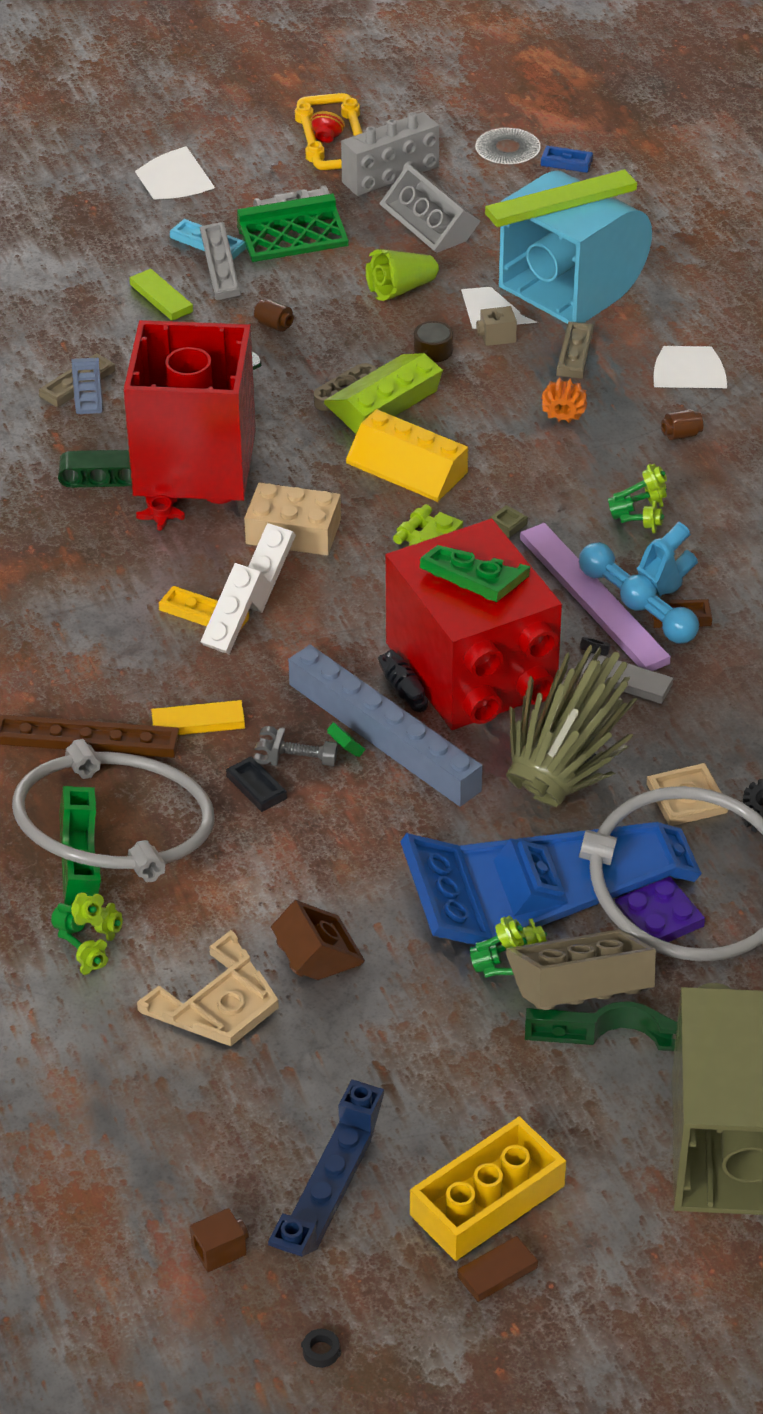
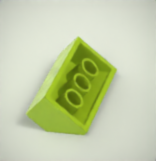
M425 353L402 354L325 399L324 404L357 434L360 424L376 409L396 416L435 393L438 389L443 370Z

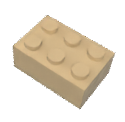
M258 483L244 518L246 544L258 546L265 527L269 523L295 533L296 536L290 548L291 551L328 556L341 521V494L270 483Z

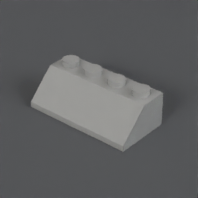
M410 164L406 165L379 203L437 253L466 242L481 222L428 176Z

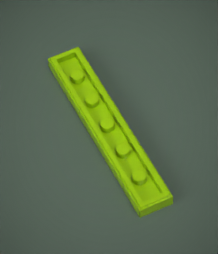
M624 169L485 206V214L496 227H501L637 190V182Z

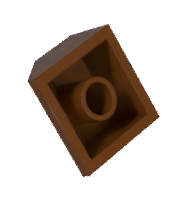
M294 900L271 925V929L277 938V945L285 952L290 961V968L301 977L305 975L320 980L360 966L365 961L340 917L333 913Z

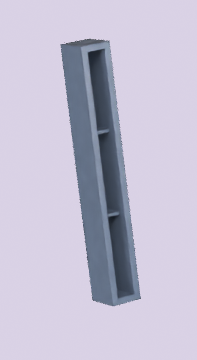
M311 644L288 659L289 685L459 807L482 791V764Z

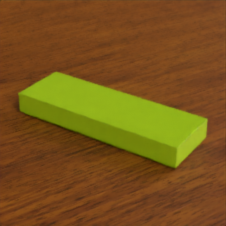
M151 268L129 277L130 285L171 321L193 312V304Z

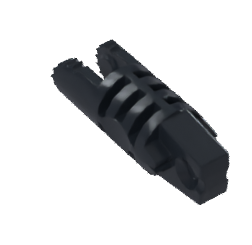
M394 650L380 655L378 661L385 678L400 698L405 699L414 711L421 713L427 710L428 700L425 698V689L422 686V681L409 664Z

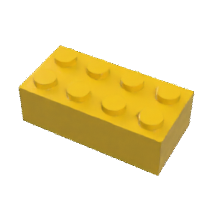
M519 1116L410 1189V1216L457 1261L565 1186L566 1160Z

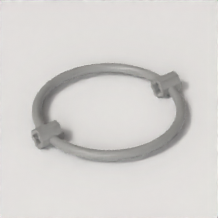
M84 739L74 740L66 748L65 756L50 760L31 770L18 783L12 798V809L17 824L40 847L59 857L80 864L111 869H134L138 877H142L145 882L156 881L160 875L165 873V864L181 859L198 849L209 837L215 820L214 808L208 794L187 774L168 764L143 756L118 752H95L92 746L87 744ZM100 764L125 765L152 771L181 785L197 800L202 812V821L199 829L190 839L166 851L158 852L155 846L149 844L148 840L138 841L134 847L128 849V856L101 855L69 847L44 834L29 819L25 809V798L36 782L53 772L72 767L75 773L79 774L82 779L92 778L93 774L100 770Z
M687 786L659 788L636 795L618 806L605 819L598 832L585 831L579 858L590 860L591 881L598 901L609 918L622 931L655 948L656 952L691 961L729 959L750 952L763 944V927L744 940L715 948L684 947L660 940L640 929L621 912L606 887L602 868L603 864H611L617 837L610 836V834L626 816L643 806L670 799H691L709 802L743 817L763 835V817L749 806L737 799L713 790Z

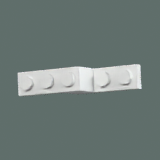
M267 523L249 566L234 564L200 641L204 646L230 654L249 609L263 612L296 535L293 531Z

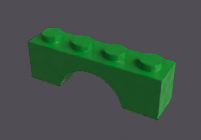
M63 786L59 809L61 843L78 850L95 853V787ZM61 857L64 904L72 905L76 895L81 892L86 893L87 896L99 894L101 882L100 867L80 864Z

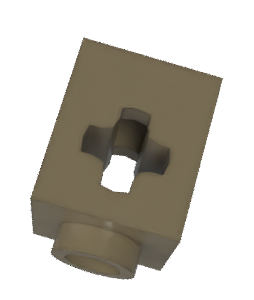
M511 306L480 310V320H477L476 328L477 334L482 336L485 346L516 342L517 320Z

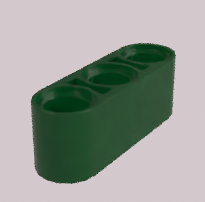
M129 450L67 451L60 456L58 480L63 486L71 488L132 486Z

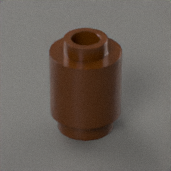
M270 299L260 300L254 309V317L260 324L280 332L289 328L294 320L290 307Z
M692 409L667 413L661 421L662 433L669 440L696 436L697 433L703 431L704 427L701 413L699 411L694 412Z

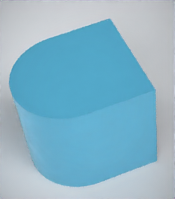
M551 171L511 194L501 202L579 182L580 180L563 171ZM614 197L501 226L499 287L567 324L568 322L585 323L619 300L637 280L650 251L652 241L651 222L642 211Z

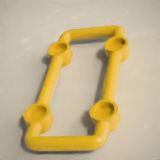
M337 93L307 96L297 101L295 121L302 123L308 144L305 149L306 160L313 162V165L318 170L342 169L341 159L322 161L325 158V151L322 143L316 141L312 129L311 117L313 115V108L311 106L342 103L341 115L349 119L353 135L356 136L362 133L358 120L360 104L348 94Z

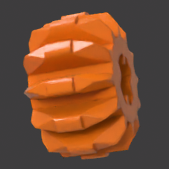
M559 377L556 382L550 381L542 393L543 411L547 412L548 418L556 417L558 423L561 420H566L570 423L572 418L579 420L587 408L586 390L582 389L581 383L573 384L571 378L568 381H563Z

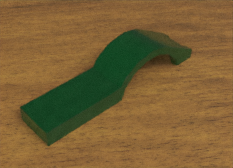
M630 1001L613 1002L600 1008L596 1013L526 1008L525 1040L594 1045L598 1037L607 1031L627 1028L645 1033L655 1042L658 1050L674 1051L675 1049L673 1034H676L677 1022L643 1004Z

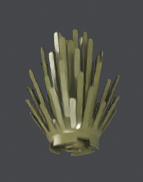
M589 645L581 662H578L575 670L573 668L569 670L564 683L561 684L570 659L569 652H567L560 670H557L540 717L539 712L543 696L541 693L537 694L535 707L531 713L530 724L529 716L534 680L531 676L529 677L526 696L524 695L521 722L520 720L515 722V710L511 706L509 708L512 765L506 777L518 789H521L523 786L535 794L534 799L546 805L557 807L561 805L567 795L616 774L612 771L605 774L597 773L579 782L626 750L629 746L623 744L633 737V734H627L606 751L599 752L581 766L612 737V734L609 732L638 700V698H633L627 704L622 703L623 699L619 698L628 686L630 676L624 677L606 702L628 665L626 662H622L614 675L607 679L620 657L618 652H614L610 658L606 657L602 664H600V661L597 660L601 653V648L599 647L579 679L592 652V645Z

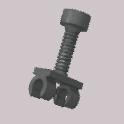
M265 726L261 729L259 735H270L273 739L260 738V741L254 748V750H264L268 753L267 755L255 753L253 759L259 764L271 762V765L277 766L280 755L288 753L291 755L297 754L298 756H312V758L318 757L322 761V765L335 767L338 742L325 741L324 745L320 747L300 743H285V728L277 730L272 726Z

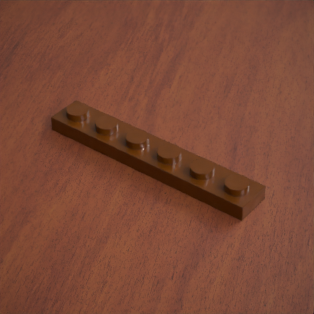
M0 714V745L66 750L74 740L84 739L87 744L92 746L95 752H118L175 758L179 741V728Z

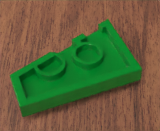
M440 545L435 546L420 559L421 569L495 602H498L528 578L530 573V566L519 564L518 568L503 565L504 560L492 558L491 561L475 559L473 553Z

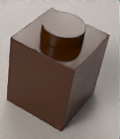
M229 1208L190 1225L192 1248L207 1273L246 1255V1239L249 1238L248 1230L241 1218L236 1220Z

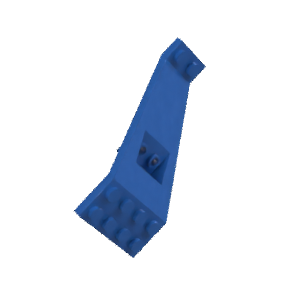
M652 822L618 826L610 834V836L617 837L611 864H603L602 868L606 887L612 898L668 876L695 882L702 874L682 828ZM593 829L590 831L598 832L599 829ZM585 831L460 846L406 833L400 841L432 936L476 945L478 942L488 940L497 935L495 926L501 923L500 919L502 917L510 915L513 919H517L522 927L530 926L529 919L532 918L535 927L599 904L591 881L590 860L579 858Z

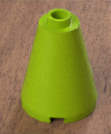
M377 249L369 255L372 256L371 262L366 263V280L370 291H375L379 296L375 298L387 301L434 280L439 271V266L431 255Z

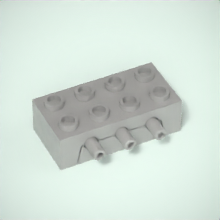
M409 112L407 118L398 121L389 119L387 125L376 129L370 126L366 128L364 133L341 140L342 183L359 196L394 183L407 164H410L422 173L439 167V124L425 112L418 114Z

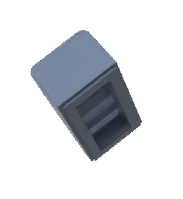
M99 358L72 359L76 413H102L103 398ZM78 370H94V372L78 373ZM85 380H95V381H90V382H79V381H85Z

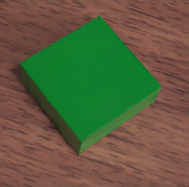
M333 722L327 729V733L355 757H360L366 750L336 723Z

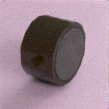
M428 321L419 324L415 328V354L425 353L434 362H442L452 355L453 331L448 324L439 321Z

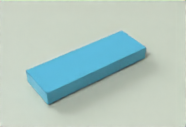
M183 219L170 230L171 239L205 251L200 232L202 225ZM227 235L234 260L246 249V244L243 240Z

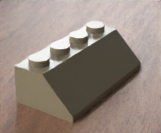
M621 929L506 948V956L522 997L533 1003L538 1009L550 1010L554 1009L555 1005L564 1003L582 1004L584 1000L592 998L610 999L614 994L619 993L638 994L642 989L655 987L656 949Z

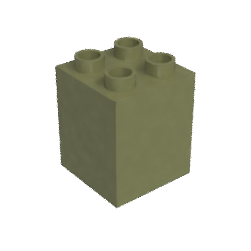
M707 983L698 988L681 987L672 1068L674 1211L763 1215V991L735 990L720 983Z

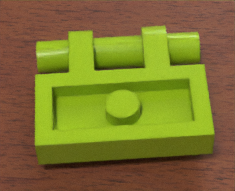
M424 504L421 508L413 511L408 522H403L397 528V533L393 536V540L397 544L407 541L409 546L461 529L463 528V521L439 512L433 518L429 516L432 513V508L428 504ZM417 527L423 528L421 531L415 530Z

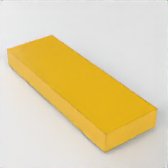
M172 586L160 600L159 610L207 627L218 601ZM249 611L245 617L242 627L249 620Z
M242 700L151 709L153 726L179 728V735L245 729Z

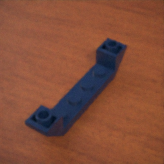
M351 1079L338 1105L339 1123L291 1216L282 1213L268 1240V1246L301 1257L318 1249L371 1143L384 1096V1089Z

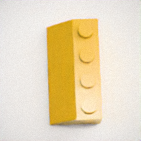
M376 409L360 424L347 455L346 463L438 502L468 473V447Z

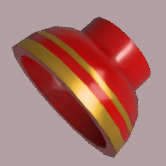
M319 111L311 117V125L315 132V137L323 143L332 142L334 138L342 133L345 127L343 119L332 112Z

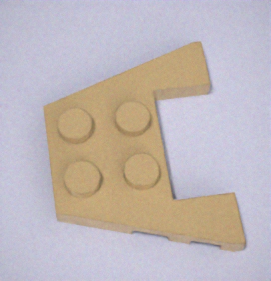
M230 930L209 946L210 955L228 968L225 972L185 1003L180 1002L158 985L137 1002L138 1011L144 1015L228 1046L235 1044L279 1008L278 998L261 972L257 971L251 963L249 954L238 943L236 934Z

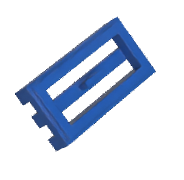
M546 146L541 157V166L588 173L593 161V153Z

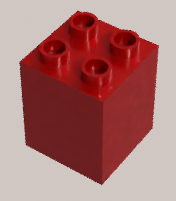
M139 320L124 385L133 496L153 498L163 495L171 498L206 499L214 504H224L232 500L244 501L256 433L251 324Z
M492 518L385 554L386 643L391 650H394L409 664L420 678L425 689V696L451 731L472 723L485 724L493 720L498 714L508 711L510 706L512 708L522 706L530 676L534 680L531 705H535L538 693H541L543 696L542 702L546 701L557 670H559L562 603ZM440 545L473 553L475 559L491 561L492 558L504 560L503 565L518 568L519 564L530 566V573L528 578L498 602H495L421 569L420 559L435 546Z

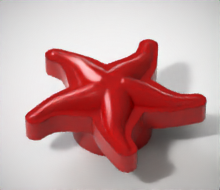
M163 495L153 498L145 496L148 508L136 512L137 519H154L157 523L158 531L164 528L168 519H185V513L173 507V504L178 499Z

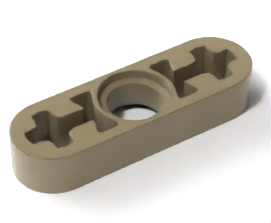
M368 363L358 364L318 387L314 391V406L321 411H331L324 404L325 399L344 389L340 388L341 386H349L375 371L376 367Z

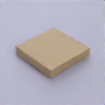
M705 763L647 776V786L650 791L666 787L687 786L721 793ZM670 799L656 802L668 825L671 826L728 813L726 808L699 800Z

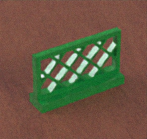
M333 193L237 209V228L239 234L243 236L251 262L349 246V240L338 214L336 199ZM333 219L330 224L321 220ZM303 223H310L306 228L297 225ZM317 226L324 229V232L318 234L311 230ZM285 227L282 232L273 228ZM291 230L300 233L297 239L287 234ZM261 231L258 236L253 235V234L250 233V232ZM331 232L340 236V238L332 240L327 236ZM266 234L276 237L273 243L263 239ZM306 236L316 240L314 243L309 244L303 242ZM282 240L292 244L286 248L279 246ZM258 244L268 248L266 251L256 253L254 250Z

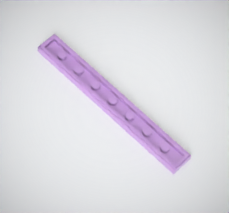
M545 523L520 532V540L638 667L654 671L670 664L671 656L597 578L593 579L584 574L580 569L579 559Z

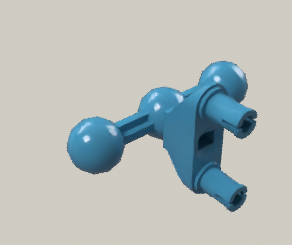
M678 521L662 539H654L647 546L640 565L637 567V575L630 576L616 565L614 552L606 544L601 542L590 543L582 549L579 555V566L584 574L593 579L605 577L620 589L621 601L627 608L634 611L647 610L663 622V633L670 641L676 644H684L693 640L697 635L699 620L692 610L685 607L672 608L658 597L662 594L676 592L682 586V578L698 563L696 556L689 550H685L675 561L674 551L691 535L689 529L683 523Z

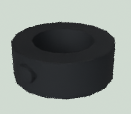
M582 637L579 648L586 651L588 646L592 645L591 653L595 654L600 647V655L607 656L611 645L598 639Z
M327 1329L312 1330L301 1342L304 1359L314 1367H328L335 1363L341 1355L338 1337ZM319 1342H325L331 1346L330 1351L324 1354H317L311 1348Z

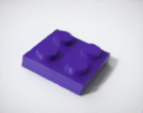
M670 876L615 899L617 907L632 923L648 934L665 942H670L704 927L705 917Z

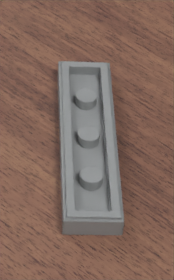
M224 222L201 226L200 232L215 299L221 300L241 296Z

